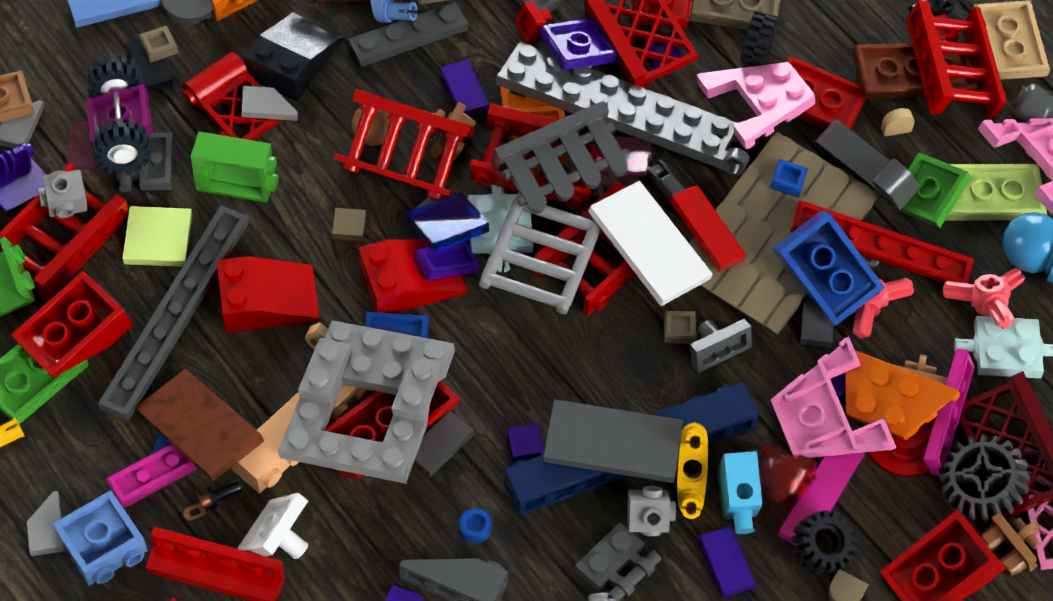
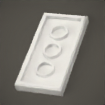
M640 181L590 206L588 211L660 306L711 279L712 272Z

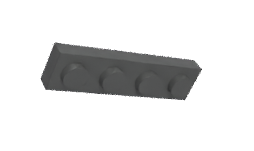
M454 2L419 14L415 21L401 20L349 38L348 42L359 67H363L467 31L468 23L459 6Z

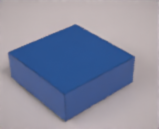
M779 159L769 188L799 198L808 168Z

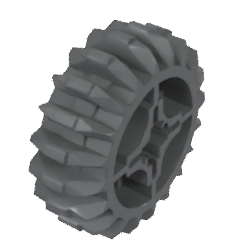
M982 434L980 442L976 443L973 437L969 436V445L966 447L957 442L958 453L948 452L947 457L950 462L942 463V469L945 474L940 475V482L945 485L941 490L944 496L949 497L947 501L950 507L957 506V509L963 515L968 512L969 518L973 521L981 514L983 521L988 522L990 519L989 514L996 515L1004 509L1008 513L1013 514L1014 509L1011 503L1022 505L1023 499L1020 494H1027L1029 491L1028 485L1025 482L1030 481V474L1025 471L1028 468L1026 460L1021 459V451L1018 448L1012 450V443L1008 440L1001 444L1000 437L997 435L993 437L991 442H988L987 436ZM990 458L1004 462L1011 470H1003L1002 467L991 465ZM977 460L974 466L966 468L970 463ZM986 468L990 477L987 476L988 480L984 481L983 488L980 479H982L981 476L985 475ZM959 486H967L968 489L977 490L980 499L968 496ZM999 488H1005V489H1004L1003 491H1001L999 494L993 496V493H994L997 489H999Z

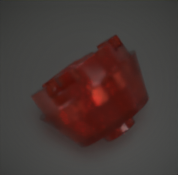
M764 445L759 456H757L761 490L767 492V497L777 501L785 502L786 499L800 501L817 479V476H815L817 462L801 454L798 457L782 451L783 448Z

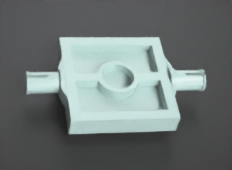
M491 185L492 194L468 195L470 245L473 254H491L516 194H504L503 187L498 186L497 188V186ZM522 211L517 224L532 228L531 213ZM512 235L506 249L518 253L533 252V242ZM501 260L497 271L502 272L504 264V272H508L510 270L509 263Z
M976 316L973 340L954 339V351L956 349L968 350V352H973L977 361L978 375L1011 377L1023 371L1026 378H1041L1044 372L1043 356L1053 357V344H1044L1040 336L1039 319L1014 318V323L1009 325L1008 329H1002L996 325L992 317Z

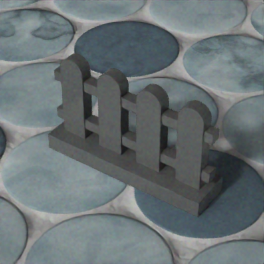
M604 100L494 149L492 162L497 171L506 168L502 174L505 180L512 178L521 195L517 198L520 207L526 205L530 212L539 214L545 210L547 203L546 195L554 193L558 200L568 201L574 193L572 184L581 180L586 188L595 189L601 181L599 171L608 168L610 173L616 177L626 174L628 169L627 159L630 158V153L627 149L621 151L612 135L616 129L613 123L606 124L609 109ZM586 131L588 132L587 134L579 136V134L584 133ZM590 142H594L602 157V160L594 163L585 147ZM559 143L561 144L560 146L555 147V148L552 149L553 146H555V145H557V144H559ZM566 154L576 172L567 175L557 157ZM532 155L534 156V157L531 158V159H528V160H526V161L524 160V159H526V158H528V157H530V156H532ZM539 166L548 184L539 187L530 169Z

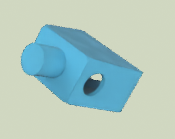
M757 451L724 454L716 471L723 518L734 519L736 534L752 533L755 531L754 517L757 516L762 507Z

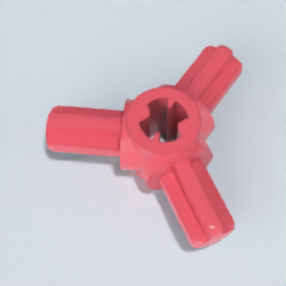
M1014 268L1001 277L991 274L983 275L976 279L974 284L946 281L943 286V296L947 299L972 302L971 305L975 308L976 312L983 316H991L997 326H1000L1002 329H1008L1009 325L1014 323V316L1007 307L1008 299L1010 298L1011 291L1024 282L1025 276L1019 268Z
M903 278L884 283L879 279L885 288L854 311L856 314L852 329L853 334L860 339L869 337L872 331L874 316L879 315L882 307L888 306L890 300L911 296L914 293L911 280Z

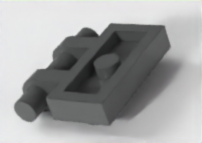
M173 132L148 134L151 158L150 160L148 159V164L145 167L141 165L140 171L136 172L135 169H132V174L126 175V171H121V176L117 175L116 179L119 182V190L121 192H130L131 184L135 180H140L141 190H172Z
M620 522L575 565L574 571L598 592L609 584L613 588L608 593L609 598L620 601L623 597L628 598L635 591L634 586L643 577L648 578L655 571L654 567L662 559L654 550L646 557H641L639 553L644 549L645 543L635 534L629 532V529ZM627 564L633 568L625 577L618 574Z

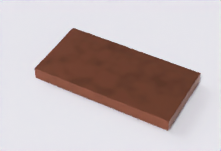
M912 43L853 46L852 55L864 99L926 97ZM943 53L944 60L948 65L972 67L969 55ZM949 77L954 89L979 90L976 79Z
M184 369L135 407L139 416L212 482L264 442L261 433L187 369Z

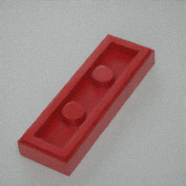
M698 185L671 195L670 203L718 272L745 260L747 254Z

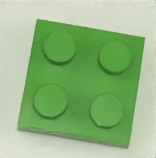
M918 153L908 170L915 177L920 189L900 212L941 228L972 177L968 171Z

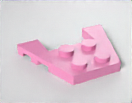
M789 62L696 75L697 84L708 99L737 89L757 115V117L733 125L734 134L745 149L754 146L755 139L761 135L767 137L772 134L774 127L785 120L788 123L815 105V94Z
M1053 118L1029 119L1027 123H1017L1015 119H1005L1003 123L993 124L992 120L982 121L978 130L994 148L1017 140L1025 149L1027 155L1033 158L1044 171V174L1052 180L1039 186L1034 195L1053 214Z
M849 337L839 342L840 346L832 353L821 357L817 361L818 364L809 372L798 376L771 399L795 459L885 451L897 448L884 418L854 431L850 427L831 382V378L861 366Z

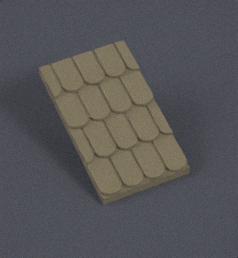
M776 132L715 210L747 254L743 262L718 272L694 237L689 244L713 274L710 280L699 286L778 335L808 295L772 250L774 246L792 233L789 230L797 202L802 200L862 221L876 203L880 194L866 184L849 176L843 170L821 159L815 153L798 145L789 137ZM779 159L808 168L799 198L769 188Z

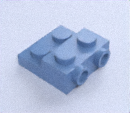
M112 491L105 493L52 524L54 531L70 553L74 564L88 585L94 582L97 584L108 582L114 576L115 570L125 564L127 567L137 565L142 561L144 553L148 551L144 538Z

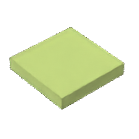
M130 206L123 263L127 265L183 267L188 256L193 215L192 209Z

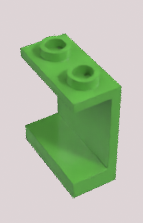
M6 237L0 239L3 249L0 252V317L35 301L32 289L35 288L34 281L30 273L24 270L22 264L26 261L25 255L18 244L14 246Z

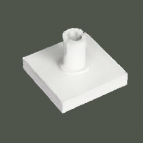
M299 493L269 500L237 549L262 556H270L274 554L279 546L293 559L301 557L306 551L308 543L296 535L290 528L308 500Z

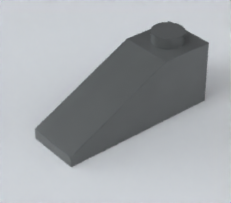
M478 558L402 560L399 565L401 580L448 601H500L508 586V571L494 561L485 562Z

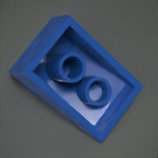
M819 211L772 248L789 273L834 326L838 325L885 288L829 212Z

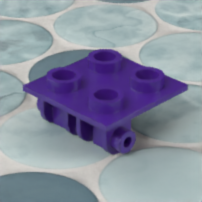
M20 143L11 152L5 150L0 154V206L6 213L32 201L39 194L38 188H44L43 176L47 174L31 159L34 149L29 143Z

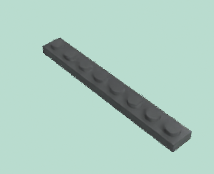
M224 206L219 207L98 403L100 410L126 421L130 420L136 410L135 407L139 405L218 275L217 260L229 257L248 226V216Z

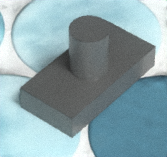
M744 318L720 330L712 320L704 321L698 327V333L702 339L690 344L691 365L697 373H700L752 348L751 325Z

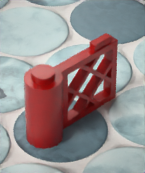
M234 52L228 53L183 83L184 91H182V97L190 107L195 106L198 109H202L222 131L219 135L239 138L232 131L233 123L251 125L250 132L241 139L254 141L283 121L234 116L235 106L242 105V98H237V91L247 84L249 86L261 87L249 74L241 58ZM219 103L232 104L231 116L217 114L213 107Z

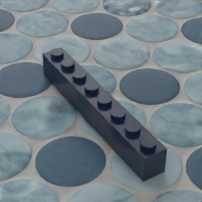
M743 382L734 386L731 384L724 385L712 394L694 396L687 403L676 407L672 405L666 406L658 411L657 414H654L655 416L683 420L682 429L689 423L701 424L707 431L708 446L756 429L759 412ZM542 452L536 458L528 461L518 460L506 468L504 484L518 515L522 516L627 476L543 462L544 452Z

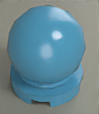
M1037 212L1021 214L1013 219L1004 231L1002 240L1004 255L1011 265L1023 272L1035 274L1045 271L1046 274H1049L1046 282L1053 284V219L1046 214Z

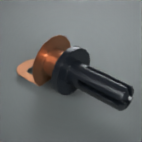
M237 481L213 492L210 487H207V493L199 496L196 490L200 503L184 510L183 515L185 519L191 521L206 515L205 508L213 505L214 509L218 508L216 502L242 492L241 484ZM196 508L200 509V514L193 517L190 516L189 511Z

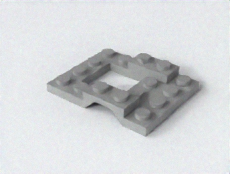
M332 320L325 338H319L298 388L300 399L278 449L280 458L406 484L427 428L432 396L437 383L446 377L454 356V343ZM343 385L396 395L392 405L393 417L383 443L325 431Z

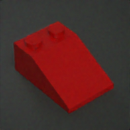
M388 239L359 247L360 270L375 312L399 313L467 294V288L462 275L427 281L413 257L417 249L450 244L449 241Z
M250 256L217 260L226 333L320 321L313 265Z
M82 271L12 333L11 336L54 378L109 348L134 325L126 312Z
M957 509L883 568L880 573L902 601H961L983 588L1003 572L1006 566L968 519Z

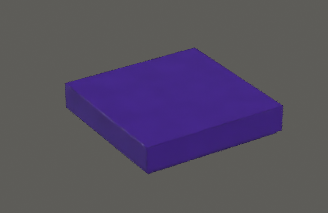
M594 18L543 25L540 28V36L563 70L617 61V51Z

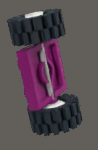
M110 54V59L102 56L100 57V63L96 60L92 62V67H88V74H86L88 95L91 98L86 100L90 143L94 148L95 162L98 163V167L101 170L105 168L106 173L109 174L115 170L118 176H121V171H126V175L132 174V169H135L136 172L140 171L141 165L145 167L148 164V159L150 160L151 158L148 134H152L153 129L148 91L145 84H142L140 67L138 63L135 64L132 58L126 61L125 55H120L119 59H116L115 54Z

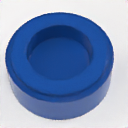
M469 509L460 517L459 532L466 541L481 543L488 539L492 532V519L482 509Z

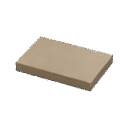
M1031 0L974 4L973 9L980 7L986 22L987 33L1001 80L1048 76L1050 68Z

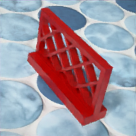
M583 0L587 14L590 18L595 19L617 51L618 57L616 62L627 81L634 84V86L637 85L646 89L647 83L699 60L697 52L665 0H637L641 1L638 11L623 8L626 0H621L619 6L606 4L605 0ZM646 3L660 7L658 16L643 13ZM620 15L635 18L631 28L618 24ZM640 19L654 23L651 33L637 30ZM660 24L672 27L673 33L671 38L656 34ZM633 36L648 39L645 49L632 47ZM653 41L668 44L665 54L650 51ZM673 46L684 48L688 53L681 58L669 56ZM646 58L661 61L660 67L647 72L644 67Z

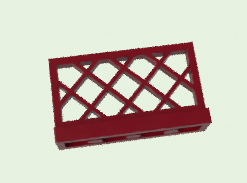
M1023 371L1011 376L1013 381L965 401L959 419L967 437H973L975 443L980 441L983 433L1000 437L1001 444H1003L1004 440L1019 444L1018 449L1022 454L1025 447L1040 452L1036 467L1028 464L1026 469L1033 472L1028 483L1029 491L1023 495L1022 505H1013V514L1008 513L1005 509L1002 510L1005 519L1053 499V489L1044 493L1033 489L1039 474L1053 480V432ZM1011 392L1014 403L1010 412L994 407L998 397ZM975 407L986 410L980 425L967 421L964 412ZM1018 408L1021 415L1015 414ZM991 413L1007 417L1001 432L986 427ZM1012 420L1027 425L1023 439L1007 434ZM971 429L977 430L975 437ZM1030 436H1032L1035 443L1028 441ZM990 458L991 465H994L995 460L998 459ZM1043 463H1045V465H1046L1048 471H1047V470H1044V469H1041L1042 466H1043ZM985 468V476L988 480L987 476H990L988 475L987 469ZM997 489V490L993 493L994 496L997 495V494H999L1001 491H999V489Z

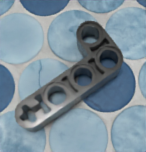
M836 119L815 140L816 145L825 154L863 184L879 193L883 200L898 211L920 189L913 174L902 163L894 158L891 161Z

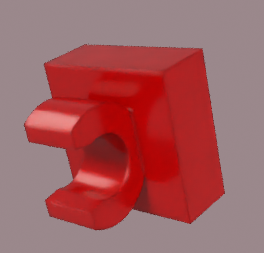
M534 1L524 2L515 24L527 44L537 43L540 38L541 26L546 25V21H552L553 17L548 9L539 10Z

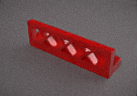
M158 527L153 528L151 533L153 549L145 567L147 573L249 601H277L285 579L283 561Z

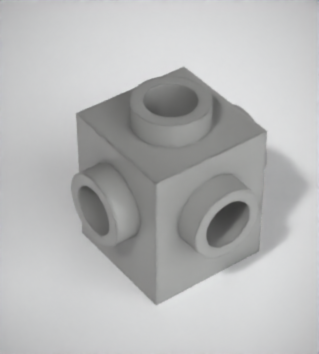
M59 170L43 176L44 188H38L41 207L48 206L50 217L66 218L75 213L87 211L81 170L69 172Z
M658 486L643 487V490H628L627 523L629 532H641L645 536H658L661 533H669V523L676 519L675 501H670L668 490H663Z

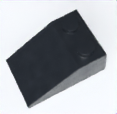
M292 12L259 35L245 53L244 64L249 74L259 84L274 88L278 93L297 101L341 43L343 36Z

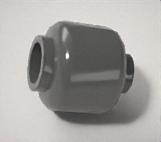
M1030 84L1028 87L1022 86L1011 103V106L1014 107L1013 115L1025 123L1033 118H1053L1052 93L1037 84Z

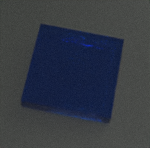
M462 192L406 211L407 221L434 252L490 232L489 222Z

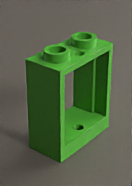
M198 131L191 153L196 191L268 203L270 193L275 192L278 185V174L274 173L277 159L272 156L271 144Z

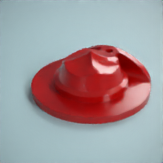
M936 417L929 423L921 425L918 432L906 441L892 435L897 448L868 452L870 458L884 471L900 477H916L929 472L924 461V455Z

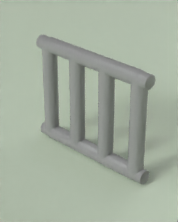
M518 192L483 270L479 286L484 289H489L490 286L557 307L558 313L567 314L601 228L594 219L584 218L547 205L542 213L535 215L587 231L582 245L519 225L517 222L522 211L532 212L529 211L526 205L520 207L517 198L521 195ZM513 235L577 257L572 270L506 248ZM501 260L566 281L562 294L558 295L497 275L496 272Z

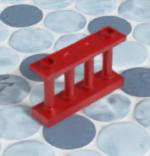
M919 0L906 17V22L930 113L941 114L952 100L983 103L987 119H993L1007 101L981 8L975 7L966 20L937 18L932 14L929 1ZM936 29L964 32L967 43L941 41ZM943 53L971 56L973 67L948 65L944 60ZM949 77L977 79L980 91L954 89Z
M356 89L352 101L361 104L359 110H362L348 157L335 153L334 159L342 161L341 168L356 173L359 172L360 168L425 188L428 189L426 196L442 201L445 195L454 198L455 192L444 187L459 142L462 143L464 137L472 140L476 128ZM378 110L389 113L388 119H390V123L376 166L361 162L359 159L373 116L377 115ZM409 119L418 122L416 128L419 130L405 174L401 175L387 169L401 126ZM435 128L446 131L445 137L447 141L432 185L417 180L416 176L430 133L434 134Z
M490 103L487 112V129L493 130L483 162L471 160L470 179L475 180L481 185H495L518 191L512 178L505 180L502 173L506 168L497 171L492 162L494 149L502 145L506 134L522 137L558 120ZM586 131L584 133L579 134V136L587 134L588 132ZM594 142L585 145L591 158L594 156L601 157ZM559 143V144L553 146L552 149L555 148V147L560 146L561 144ZM533 175L539 187L548 184L544 175L542 177ZM581 180L572 184L574 193L570 200L560 201L554 193L546 195L545 198L562 202L571 208L581 207L587 209L590 204L591 189L585 188Z
M69 163L63 171H75V167ZM85 190L87 206L97 212L89 222L82 223L73 216L66 218L52 217L77 234L68 244L63 245L36 227L47 214L49 215L48 206L41 207L38 194L0 232V239L6 237L15 246L27 235L56 255L44 266H41L26 255V261L22 263L24 269L35 276L33 281L38 296L48 302L128 219L129 211L124 198L116 194L109 202L104 203ZM0 243V252H2L3 249Z
M616 182L593 204L626 187L620 182ZM590 207L579 215L584 218L593 219L588 212ZM568 225L556 237L582 245L587 231ZM601 229L599 236L602 237L605 241H607L616 249V247L613 245V243ZM545 246L534 256L536 259L572 270L564 263V259L570 255L568 253ZM592 251L588 263L607 278L596 288L583 278L581 279L577 290L586 296L583 314L587 317L595 310L600 311L609 302L610 296L635 274L626 260L615 269L596 252ZM533 271V273H535L541 279L547 276L545 274Z

